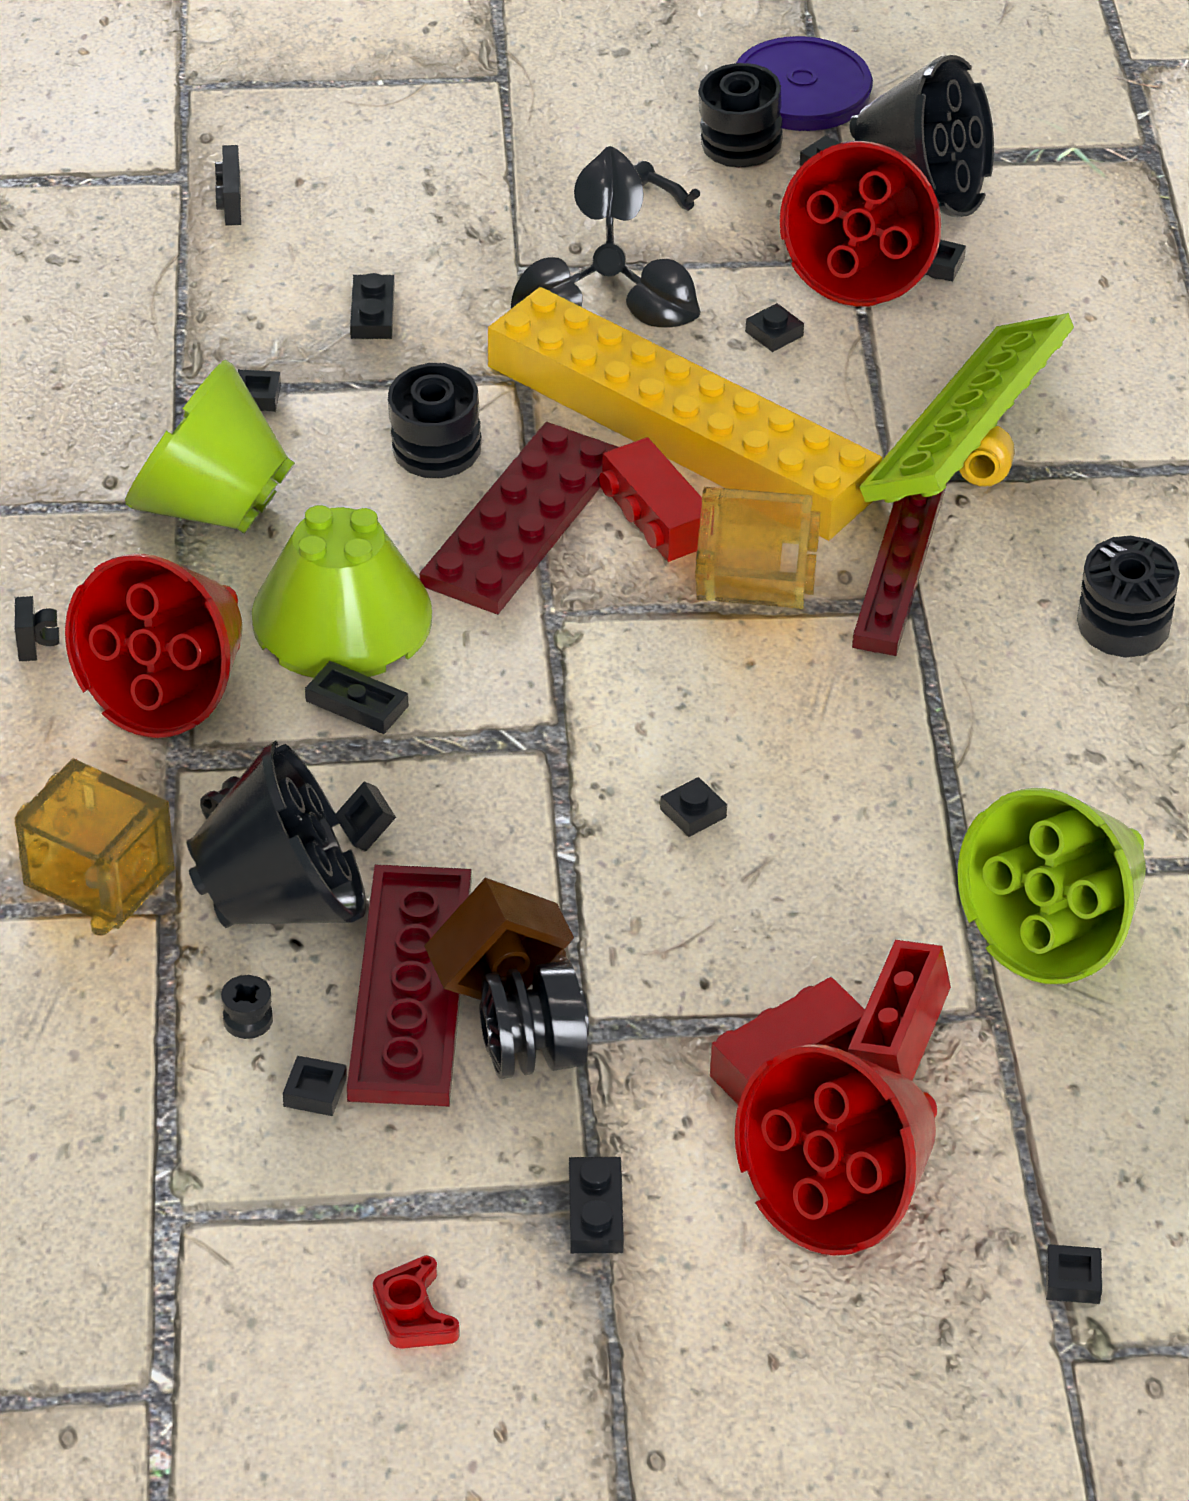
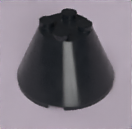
M945 55L936 58L865 106L859 115H853L849 124L850 133L855 141L882 144L910 159L931 184L940 212L951 217L969 216L980 207L986 196L985 193H980L984 177L992 176L994 162L993 123L982 82L974 83L967 71L972 70V66L964 58L957 55Z
M274 741L263 748L196 834L187 840V848L196 866L189 869L192 883L199 894L209 893L214 902L213 906L216 916L225 928L234 924L355 922L364 917L366 913V896L352 850L342 852L332 827L340 824L320 785L301 758L287 744L276 748L278 742Z

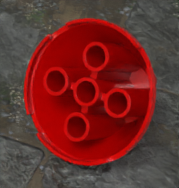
M851 141L836 144L820 151L797 170L790 180L782 199L780 234L793 261L791 262L792 267L800 278L814 291L837 303L850 306H874L902 296L925 276L938 251L941 237V215L931 184L910 159L882 144Z
M126 554L112 558L95 567L84 583L77 586L73 593L65 623V642L69 663L83 693L89 691L96 702L105 710L101 714L116 726L136 735L152 738L179 735L196 727L211 715L225 692L236 654L240 649L242 637V617L238 607V596L230 586L221 585L217 581L188 568L149 554Z
M812 1044L793 1047L765 1061L758 1067L742 1092L735 1119V1149L741 1173L748 1172L752 1185L760 1198L755 1204L761 1213L786 1238L803 1248L821 1254H854L883 1241L895 1230L905 1216L935 1143L937 1105L929 1093L922 1092L908 1078L851 1053L826 1045Z

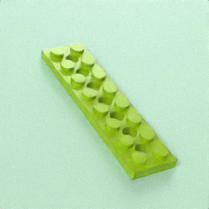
M1069 313L996 326L860 485L859 488L865 502L884 500L885 503H892L908 495L921 494L923 497H930L942 492L946 488V483L955 472L964 466L963 463L968 456L981 445L982 439L991 429L997 426V421L1007 409L1014 405V400L1031 384V380L1037 372L1047 365V360L1063 345L1065 338L1074 329Z

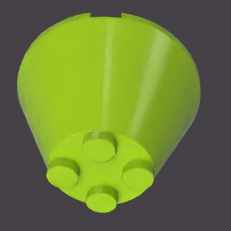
M225 359L208 375L182 408L185 411L184 419L172 434L166 431L146 460L125 498V504L131 509L238 529L245 534L259 515L255 508L261 513L266 509L277 492L275 490L278 483L281 484L293 468L295 462L286 455L235 366Z
M315 505L307 509L305 518L296 526L259 589L252 606L253 632L262 650L267 648L279 658V665L311 678H314L329 661L368 677L386 672V665L400 659L404 655L407 660L410 659L426 641L432 625V605L426 588L378 522V516L375 511L368 508H328L323 505Z
M1027 788L1003 795L975 817L961 845L958 860V888L969 923L975 921L982 936L989 944L985 949L1001 965L1023 978L1044 984H1067L1086 978L1107 965L1118 953L1127 937L1145 879L1144 840L1137 830L1128 828L1124 823L1057 790Z

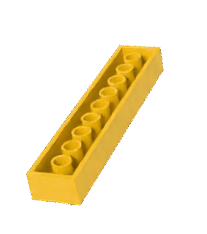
M542 287L536 289L488 326V367L634 442L648 437L667 459L828 541L873 502H865L859 487L882 461V456Z

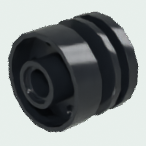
M734 63L723 65L710 71L701 80L698 97L699 112L702 117L700 122L702 132L701 145L704 153L714 162L729 167L759 165L773 158L781 149L783 140L782 117L780 115L782 107L781 85L778 77L769 69L756 64Z
M425 363L410 367L395 378L389 387L387 400L389 420L392 424V451L397 463L409 473L423 478H446L460 474L471 467L481 454L482 445L479 393L473 377L462 368L447 363Z
M1131 535L1112 537L1097 544L1086 557L1083 570L1077 623L1081 635L1091 646L1106 654L1125 658L1144 656L1160 648L1169 637L1180 576L1174 556L1164 546L1150 539Z
M569 960L536 965L533 972L532 989L528 990L517 968L509 969L507 972L506 993L500 975L496 971L483 973L481 983L482 997L479 1004L481 1030L486 1051L492 1059L496 1075L499 1079L513 1077L515 1072V1053L523 1074H533L536 1063V1050L542 1049L545 1060L552 1071L585 1066L588 1057V1010L583 990L579 987L577 975Z

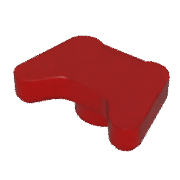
M424 1255L384 1272L373 1281V1298L388 1336V1341L396 1348L452 1344L459 1339V1321L453 1316L436 1311L429 1300L426 1290L437 1277V1262L431 1256Z

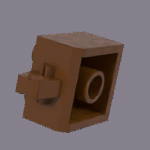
M485 877L424 947L444 989L481 1000L483 973L496 971L500 975L506 993L507 972L509 969L517 968L523 978L526 989H528L532 985L533 972L536 965L568 960L564 949L571 943L574 936L556 902Z

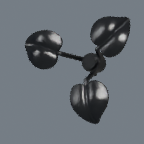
M612 146L606 147L581 171L574 187L576 205L585 216L594 220L606 218V243L596 249L593 255V264L570 276L568 265L560 258L548 257L534 262L524 271L514 288L511 309L539 287L582 307L583 295L579 287L574 283L597 271L601 275L608 277L615 276L621 272L637 284L629 291L626 302L630 312L642 323L654 327H677L692 322L700 316L701 311L697 301L694 282L690 273L680 263L667 258L653 260L644 267L641 277L625 266V251L621 246L614 243V218L628 221L636 217L642 207L644 192L641 179L634 165L618 149Z

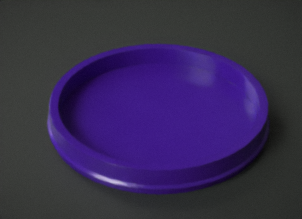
M790 36L767 40L748 49L736 62L765 67L778 77L781 85L782 101L780 111L782 117L781 128L787 130L816 131L843 125L849 122L853 115H859L861 110L867 106L873 87L870 69L857 53L839 43L816 37Z

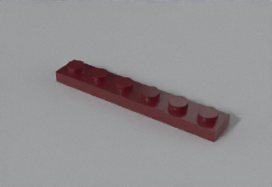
M945 489L930 497L914 494L905 496L893 503L853 633L852 648L897 656Z

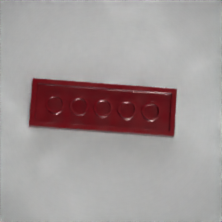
M545 422L420 571V581L424 587L498 615L600 489L599 475L602 472L603 453L618 448V446L562 426Z
M374 865L347 1082V1102L450 1107L461 994L443 988L424 945L471 894L472 869Z

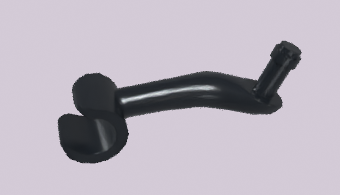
M640 161L634 165L643 186L650 182L664 189L675 198L684 210H690L694 207V200L700 196L698 189H692L690 194H688L680 184L655 173L654 167L647 161Z

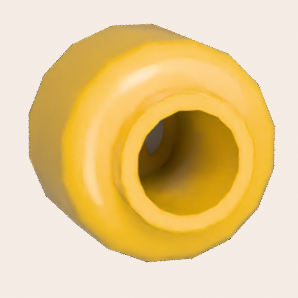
M1000 426L991 429L982 439L981 445L964 461V466L959 470L961 476L969 483L979 487L993 486L1000 483L1008 475L1015 455L1014 442L1009 433Z

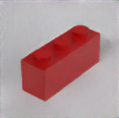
M648 437L603 453L602 472L599 475V482L604 494L614 499L622 509L625 518L631 523L634 522L644 534L649 546L656 548L667 562L713 546L715 511Z
M903 940L894 941L849 1045V1053L913 1081L951 988L943 946Z
M832 977L825 979L815 986H807L798 992L795 997L775 1008H768L762 1011L752 1021L736 1030L724 1032L716 1041L712 1042L710 1077L738 1105L742 1092L753 1073L765 1061L772 1059L783 1051L801 1045L816 1044L835 1047L849 1053V1045L865 1009Z

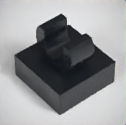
M33 596L15 597V636L19 661H36L37 643L43 646L59 644L57 610L46 608L35 613Z

